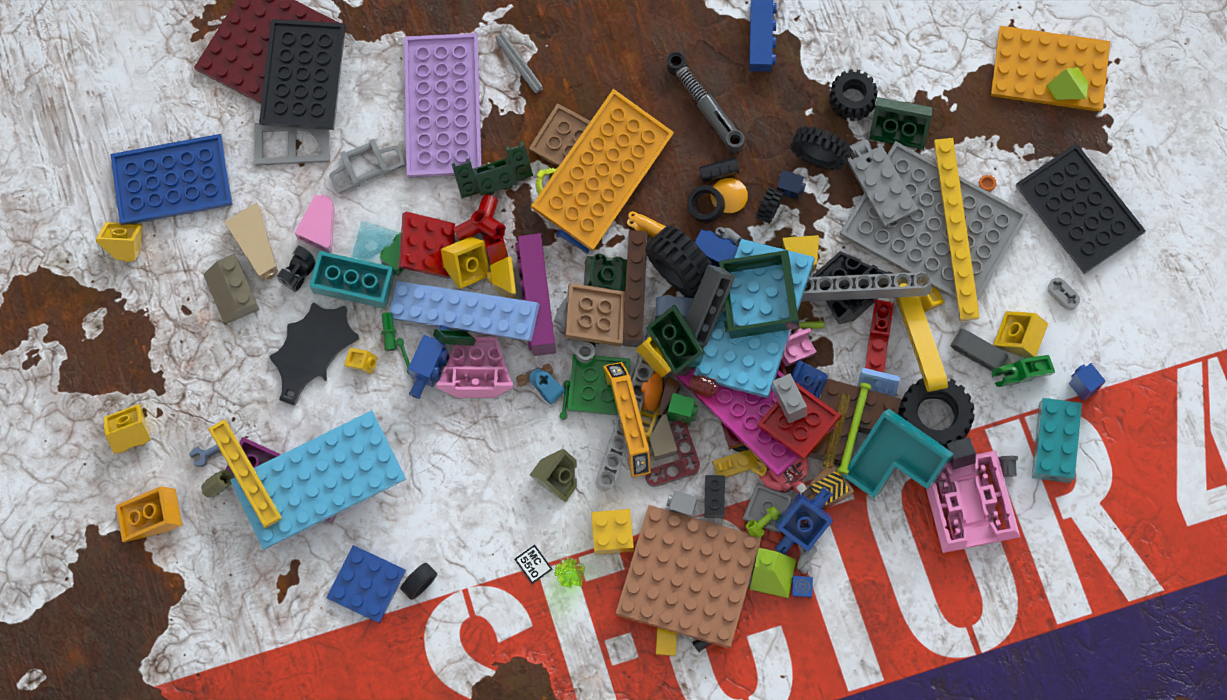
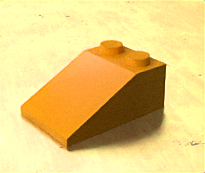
M160 486L116 505L122 542L169 532L183 526L176 489Z

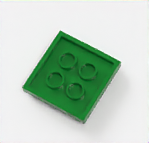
M573 354L567 410L618 416L612 387L607 384L603 366L622 362L629 373L630 359L594 355L592 361L582 363Z

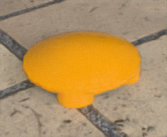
M724 178L713 186L724 197L725 209L723 213H735L745 208L748 192L745 185L739 180ZM711 194V201L714 207H716V198Z

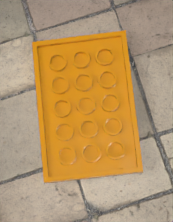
M999 26L990 96L1102 112L1110 41ZM1078 67L1088 81L1087 98L1056 101L1046 85L1065 69Z

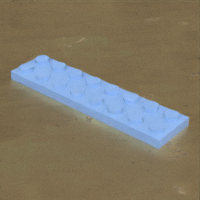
M397 281L389 312L392 313L393 320L437 327L444 325L450 329L532 341L540 304L525 300Z

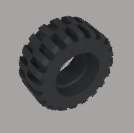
M668 226L664 227L647 243L645 248L649 261L659 274L682 295L694 298L707 266L712 265L710 259L706 257V254L681 230L679 231L675 227Z
M921 378L905 392L900 403L898 415L945 448H947V443L966 438L974 421L975 414H973L975 408L974 403L970 402V394H965L964 392L965 387L962 385L957 386L955 384L956 380L951 378L948 381V388L928 392L923 378ZM927 399L944 401L953 411L954 420L952 425L945 430L928 428L921 422L918 416L920 404Z

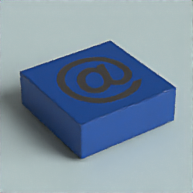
M793 576L792 597L812 598L813 577Z

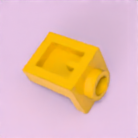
M349 348L344 366L363 370L372 375L378 357L367 350Z

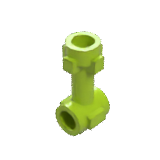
M774 505L766 509L768 513L758 522L750 520L747 523V532L751 536L762 537L765 532L763 527L772 519L775 521L779 519L781 513Z

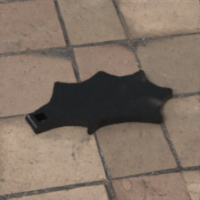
M312 303L309 312L302 320L287 325V337L284 345L277 352L270 355V360L277 367L282 379L280 401L295 406L304 387L318 376L323 377L324 381H327V368L341 350L359 340V335L351 329L347 322L348 310L346 306L337 309H324L316 303ZM288 391L294 392V396H288Z

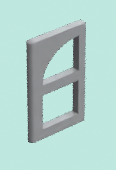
M254 124L256 166L330 162V130ZM288 131V157L263 158V132ZM296 131H304L312 135L318 141L322 155L296 157Z

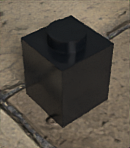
M969 437L947 443V449L954 453L948 462L951 463L953 470L976 463V452Z

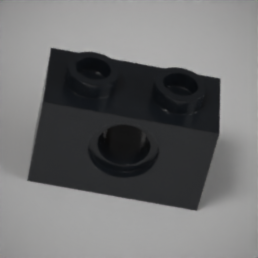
M705 475L704 518L724 519L725 475Z

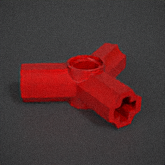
M490 194L484 195L478 210L471 215V219L454 227V232L459 241L478 233L487 234L495 240L503 238L506 227L493 218L498 204L496 197Z

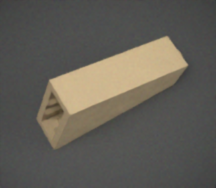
M256 202L225 221V224L263 282L264 280L272 279L278 272L263 214Z

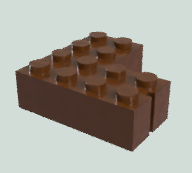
M831 379L827 380L820 400L841 414V418L835 424V428L822 439L808 457L822 461L824 453H827L825 462L841 465L861 390L860 387ZM868 390L858 432L868 435L882 413L888 409L898 414L902 399Z

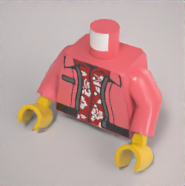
M799 458L779 477L763 463L758 462L760 465L759 471L756 468H752L753 473L759 474V478L767 488L778 492L783 491L784 493L793 488L797 493L800 492L801 494L808 490V487L802 481L808 474V458L805 461Z

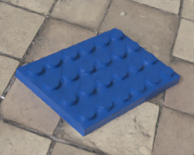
M221 134L110 154L121 226L233 205Z

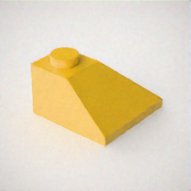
M105 222L96 237V242L116 260H123L124 262L135 261L140 253L143 224L134 223L121 226L120 223Z
M507 257L490 265L491 272H487L488 283H492L493 289L503 297L517 299L512 257Z

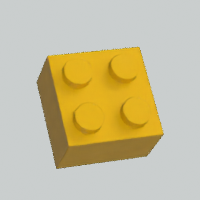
M630 509L591 512L595 555L634 552Z

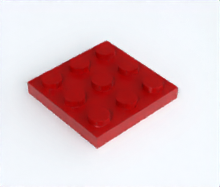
M407 211L402 213L399 268L447 279L451 278L444 268L441 249L454 244L455 223Z
M795 382L807 406V416L788 423L777 401L758 422L757 427L805 461L839 421L841 414Z

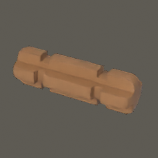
M550 364L543 365V368H536L548 372L550 375L553 374ZM531 371L526 372V375L521 374L516 377L520 387L526 385L527 382L531 383L529 381Z

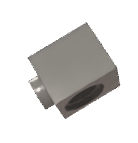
M674 491L673 496L669 495L666 506L669 507L670 512H676L691 518L697 497Z

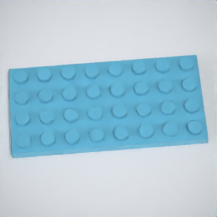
M741 239L735 258L784 251V249ZM788 251L798 311L815 258ZM782 264L730 273L735 277L730 288L735 327L790 318ZM721 310L710 339L703 348L705 354L700 365L696 368L694 379L769 399L772 381L776 378L791 330L730 339L729 332L725 333L724 321H727V317L723 315Z
M371 410L254 468L282 517V520L266 529L263 527L236 477L230 481L262 549L266 550L405 481L406 477Z

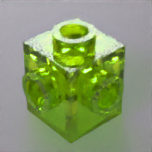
M567 557L566 560L561 559L560 564H556L554 576H557V581L561 582L560 585L581 586L585 565L577 563L578 560Z

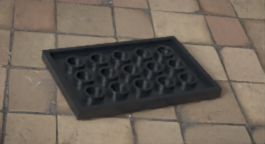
M271 20L259 118L260 125L334 130L346 30L345 24Z
M1077 143L1015 185L1084 274L1146 232Z

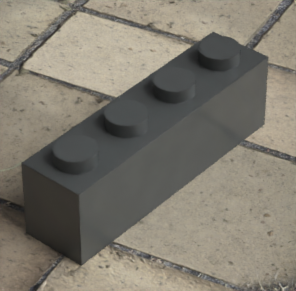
M712 265L707 266L685 319L702 347H705L710 339L735 279L724 268Z

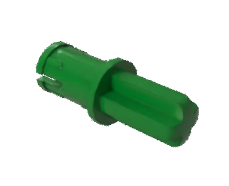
M383 313V331L381 334L384 337L385 351L397 350L392 313Z

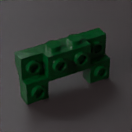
M519 142L520 146L511 149L509 146H506L508 158L480 167L472 168L469 158L466 159V163L456 166L455 163H452V169L461 197L465 198L478 193L481 196L491 195L497 190L510 189L513 185L517 184L516 181L533 176L524 142Z

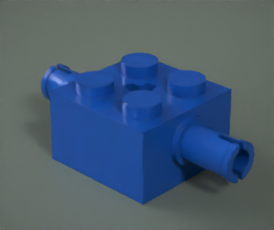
M439 326V329L451 330L447 326ZM423 335L408 367L411 378L415 380L409 392V395L414 398H421L420 396L425 385L433 387L435 382L437 383L442 375L440 370L443 365L446 366L449 360L446 345L441 344L436 338Z
M823 487L814 500L808 499L799 492L775 522L777 529L785 534L780 543L775 547L779 553L781 552L786 555L794 543L799 544L809 552L833 522L831 515L822 508L833 495L829 490L827 491V488ZM806 519H807V521H808L807 523H804V522H803V523L801 524V522H800L801 520H806Z

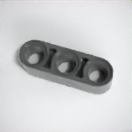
M965 329L958 331L950 345L958 353L990 371L997 367H1002L1009 357L1003 350Z

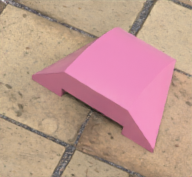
M474 337L476 339L474 346L454 345L449 355L448 363L436 384V388L456 398H496L513 388V383L496 337Z

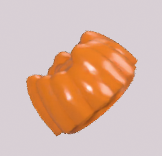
M991 175L982 176L978 182L979 187L988 192L993 191L997 186L995 177Z

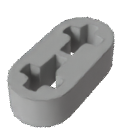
M1054 278L1050 281L1048 285L1050 295L1065 309H1075L1080 303L1079 295L1061 278ZM1054 284H1055V285L1060 284V285H1061L1060 290H1059V289L1054 290V289H1053ZM1073 297L1075 299L1073 303L1071 302L1070 304H1068V298L1070 299Z

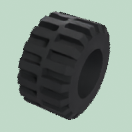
M850 69L848 73L842 72L841 76L838 75L831 86L829 102L832 104L831 108L833 111L836 110L837 116L842 115L844 120L846 118H850V121H854L855 118L862 120L863 116L866 118L869 112L873 111L878 94V90H876L877 84L873 83L874 79L872 77H867L868 73L864 72L862 74L860 73L861 70L858 69L856 72H853V69ZM848 89H856L862 93L864 98L856 102L850 101L845 98L843 92Z

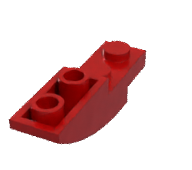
M875 299L865 359L866 369L884 373L894 302Z

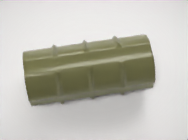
M220 470L208 478L201 486L204 496L214 497L227 489L232 484L230 481L233 479L232 473L228 470Z

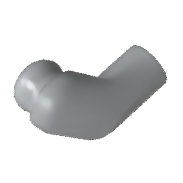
M718 227L715 230L716 237L728 239L737 246H739L741 239H743L730 228Z
M814 545L809 552L804 550L800 554L797 569L803 574H806L811 569L807 562L817 552V548Z

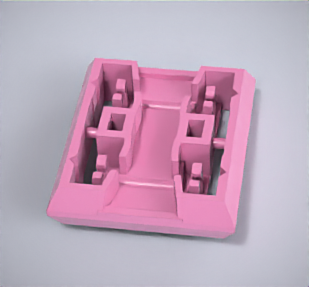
M996 450L976 454L975 464L953 470L951 463H948L937 478L943 501L942 504L940 503L936 483L929 489H926L943 553L1020 538ZM986 464H989L992 479L997 491L996 493L994 491L993 484L989 485L988 483V476L985 472ZM984 473L981 480L979 474ZM944 481L943 487L941 489L940 482ZM996 497L999 499L1006 526L1004 530H1001L998 512L995 509L997 504ZM942 508H944L953 540L950 539L949 531L946 529L947 524ZM957 527L955 534H953L952 528Z

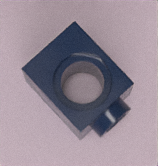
M782 170L777 190L783 192L784 196L798 200L799 194H803L805 190L804 176Z

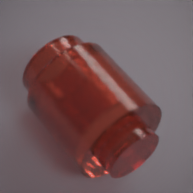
M698 374L697 376H692L689 390H692L695 394L712 398L713 395L716 396L719 384H716V379Z

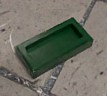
M435 329L433 336L441 344L474 346L476 341L471 334L462 330Z

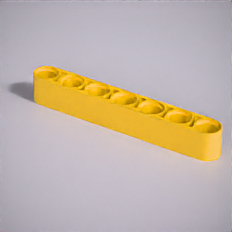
M902 283V284H900L899 286H900V287H905V286H907V284H906V283ZM919 296L895 297L927 391L932 392L948 388L947 377Z

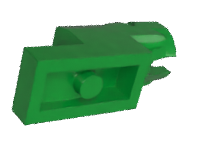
M1043 355L1020 359L1013 364L993 369L992 377L1004 374L1002 381L994 383L996 387H1004L1032 381L1037 377L1052 375L1055 373V369L1050 356Z

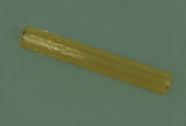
M842 393L840 395L836 412L841 414V418L830 433L822 464L825 468H833L851 396Z

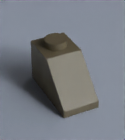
M666 414L662 415L649 438V454L654 456L655 461L677 455V447Z

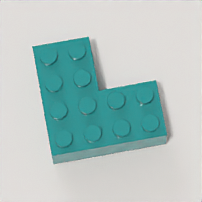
M888 409L882 413L849 463L848 475L842 474V476L873 498L881 493L897 468L926 489H929L933 486L954 453Z

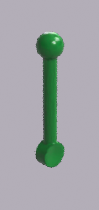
M398 338L396 343L401 348L408 368L410 362L404 348V340Z
M569 380L564 381L565 392L563 408L560 413L562 420L568 417L566 407L570 387Z

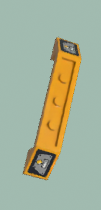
M622 362L605 365L603 369L606 381L612 387L629 453L627 462L631 478L650 474L649 447L630 375Z

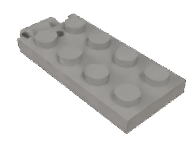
M865 138L850 145V154L853 159L851 157L848 158L847 163L883 227L885 228L916 213L918 208L881 143L877 144V148L872 149L869 141Z

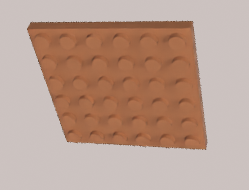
M648 505L615 616L730 649L762 537L757 538L746 532Z

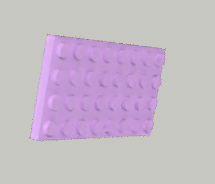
M478 33L404 37L407 178L455 176L451 164L455 163L456 166L464 164L468 158L472 168L482 166Z

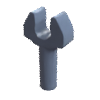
M217 445L206 450L195 447L189 456L192 458L201 455L200 460L195 461L193 465L203 467L207 465L208 457L221 451Z

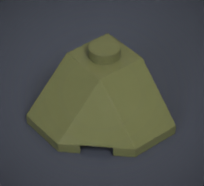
M561 449L541 459L530 473V476L542 487L566 502L577 487V479L575 478L577 460L565 449Z

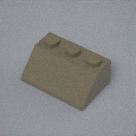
M235 254L218 260L203 274L224 325L260 310Z

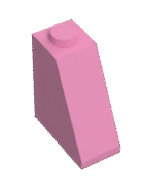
M315 194L295 231L297 239L327 253H331L333 247L335 207L329 197Z

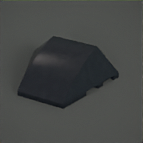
M839 251L812 276L892 274V272L883 271L875 265L871 266L861 262V259ZM882 284V285H880L879 287L885 288V287H887L888 285H887V284ZM862 285L860 288L865 289L868 286ZM848 286L841 287L844 290L849 288ZM824 287L822 290H828L830 287ZM879 298L826 300L839 325L856 320L875 302V299Z

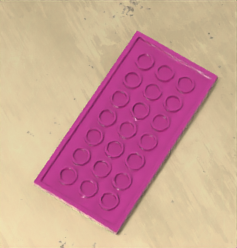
M696 368L686 376L674 375L777 477L799 459L797 455L757 427L758 422L777 402L772 390L768 399L694 379ZM778 370L775 380L785 375Z

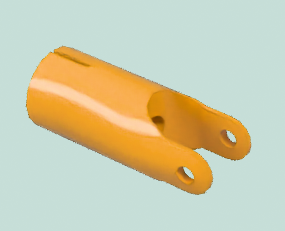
M634 211L628 214L630 218L627 220L628 226L637 231H648V236L654 238L666 227Z

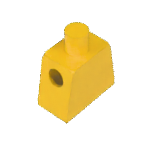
M819 235L783 238L782 248L784 250L813 256L815 261L811 271L816 270Z

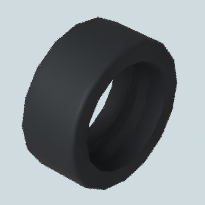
M702 185L690 193L687 207L694 218L704 223L716 221L722 215L725 209V201L723 195L716 188ZM705 193L712 194L717 201L714 211L708 215H702L696 209L698 198Z
M423 563L406 578L400 590L410 600H413L432 584L437 577V572L428 563Z

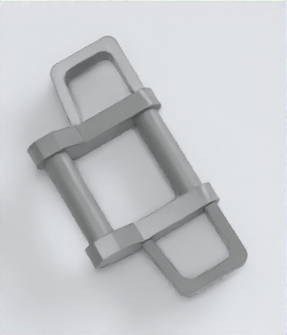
M371 139L367 144L346 153L345 151L341 152L340 156L344 165L331 172L329 177L336 192L341 193L350 188H356L361 183L379 175L389 174L390 171L404 166L405 161L398 146L394 145L379 150L375 140ZM373 150L380 167L356 177L349 159ZM395 150L400 158V163L387 168L381 153ZM347 169L352 183L338 188L334 176Z

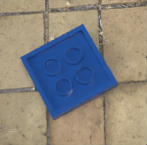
M353 545L326 598L380 624L406 569Z

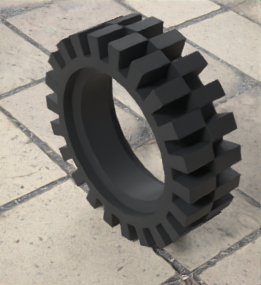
M804 126V128L800 127L797 129L790 145L792 152L796 153L797 157H802L801 160H807L810 165L813 163L815 167L819 168L822 166L823 169L827 170L828 168L831 171H834V169L836 171L842 170L851 153L850 146H848L847 142H843L842 138H837L836 134H829L830 131L827 130L823 132L821 128L816 130L812 126L810 128Z

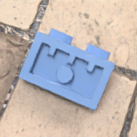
M862 368L857 387L860 386V383H867L871 385V391L895 397L900 376Z

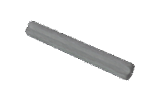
M504 33L498 34L495 37L496 41L534 93L542 91V84Z

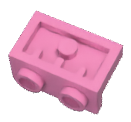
M802 328L798 329L789 336L782 357L786 367L817 353L807 337L812 332L810 328L805 330Z

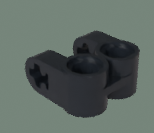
M300 245L294 250V256L289 266L281 269L276 276L279 283L294 292L301 288L305 277L312 272L316 264L313 255Z

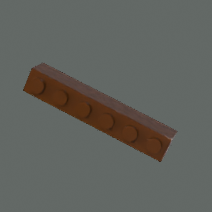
M629 230L623 327V346L638 347L643 341L647 263L645 248L648 243V231Z

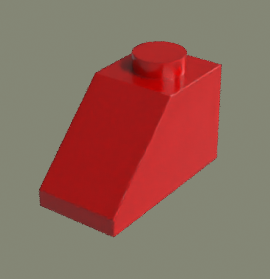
M482 234L491 265L508 257L503 238L495 240L487 234Z

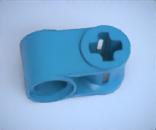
M541 369L531 371L529 381L540 392V395L552 405L565 392L564 388L548 372Z

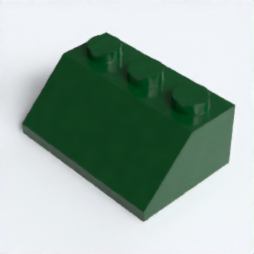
M877 97L869 140L894 144L896 141L906 147L924 150L932 116V107Z
M676 305L670 307L646 327L674 375L686 376L700 365L705 352Z

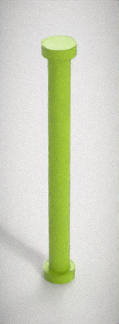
M860 383L859 387L861 390L841 465L837 468V472L843 475H848L849 473L848 466L868 390H871V385L867 383Z

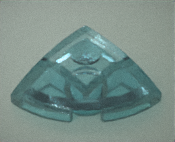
M361 221L351 258L368 259L375 257V254L381 252L386 246L389 247L394 242L393 239L398 231Z

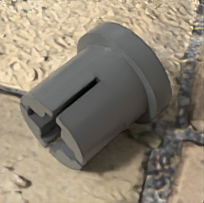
M1018 456L998 457L1003 476H1017L1016 461Z

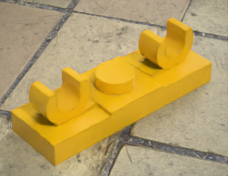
M750 450L712 461L716 475H725V478L750 471L752 468H760L758 462L763 463Z

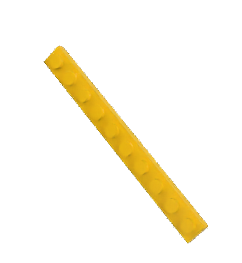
M953 138L934 140V149L959 320H979L980 315Z

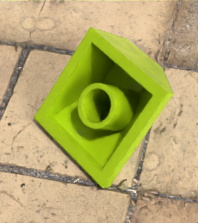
M759 548L750 590L788 598L796 559L776 551Z

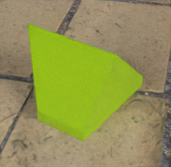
M1078 67L1065 69L1046 85L1056 101L1087 98L1088 81Z

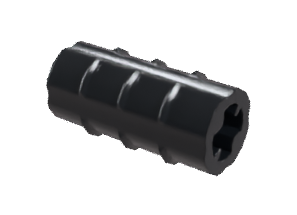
M736 158L699 167L703 183L740 174Z

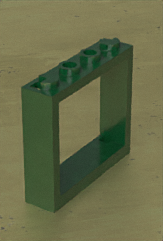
M788 250L719 261L720 267L729 273L782 264L790 314L788 319L735 327L729 291L722 308V313L727 317V321H724L725 333L729 332L730 339L800 328Z

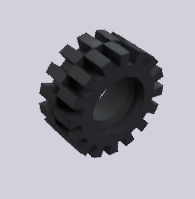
M769 187L758 208L756 218L770 224L780 206L784 193Z

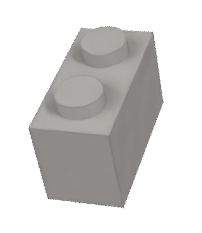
M791 374L773 380L772 391L788 423L806 417L807 406Z

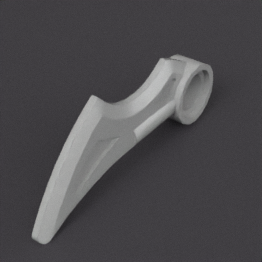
M567 297L560 305L554 322L561 325L564 329ZM568 339L567 348L576 355L578 361L582 363L592 361L595 348L591 343ZM587 348L591 354L584 357L580 354V350Z

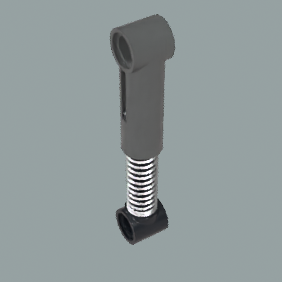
M678 51L670 53L667 58L668 72L679 77V80L683 82L682 84L686 87V90L696 100L698 109L725 143L727 151L732 154L740 153L744 148L745 138L743 133L736 129L712 95L704 92L705 89L701 87L695 76L693 77V74H691L692 72L685 62V56ZM675 61H677V62H680L681 64L678 65V66H675V65H673L672 63L675 62ZM736 139L740 143L732 144L730 141Z

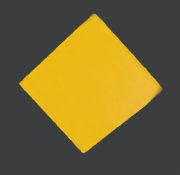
M932 287L928 295L919 296L924 312L945 303L939 290L935 287Z

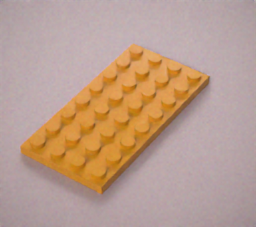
M613 89L530 208L593 251L674 132Z

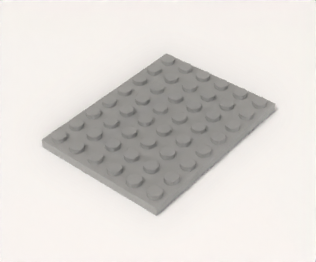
M895 141L888 153V157L915 202L918 211L884 228L864 193L840 232V236L907 273H927L931 278L932 287L956 300L937 163ZM959 176L978 301L1028 213Z

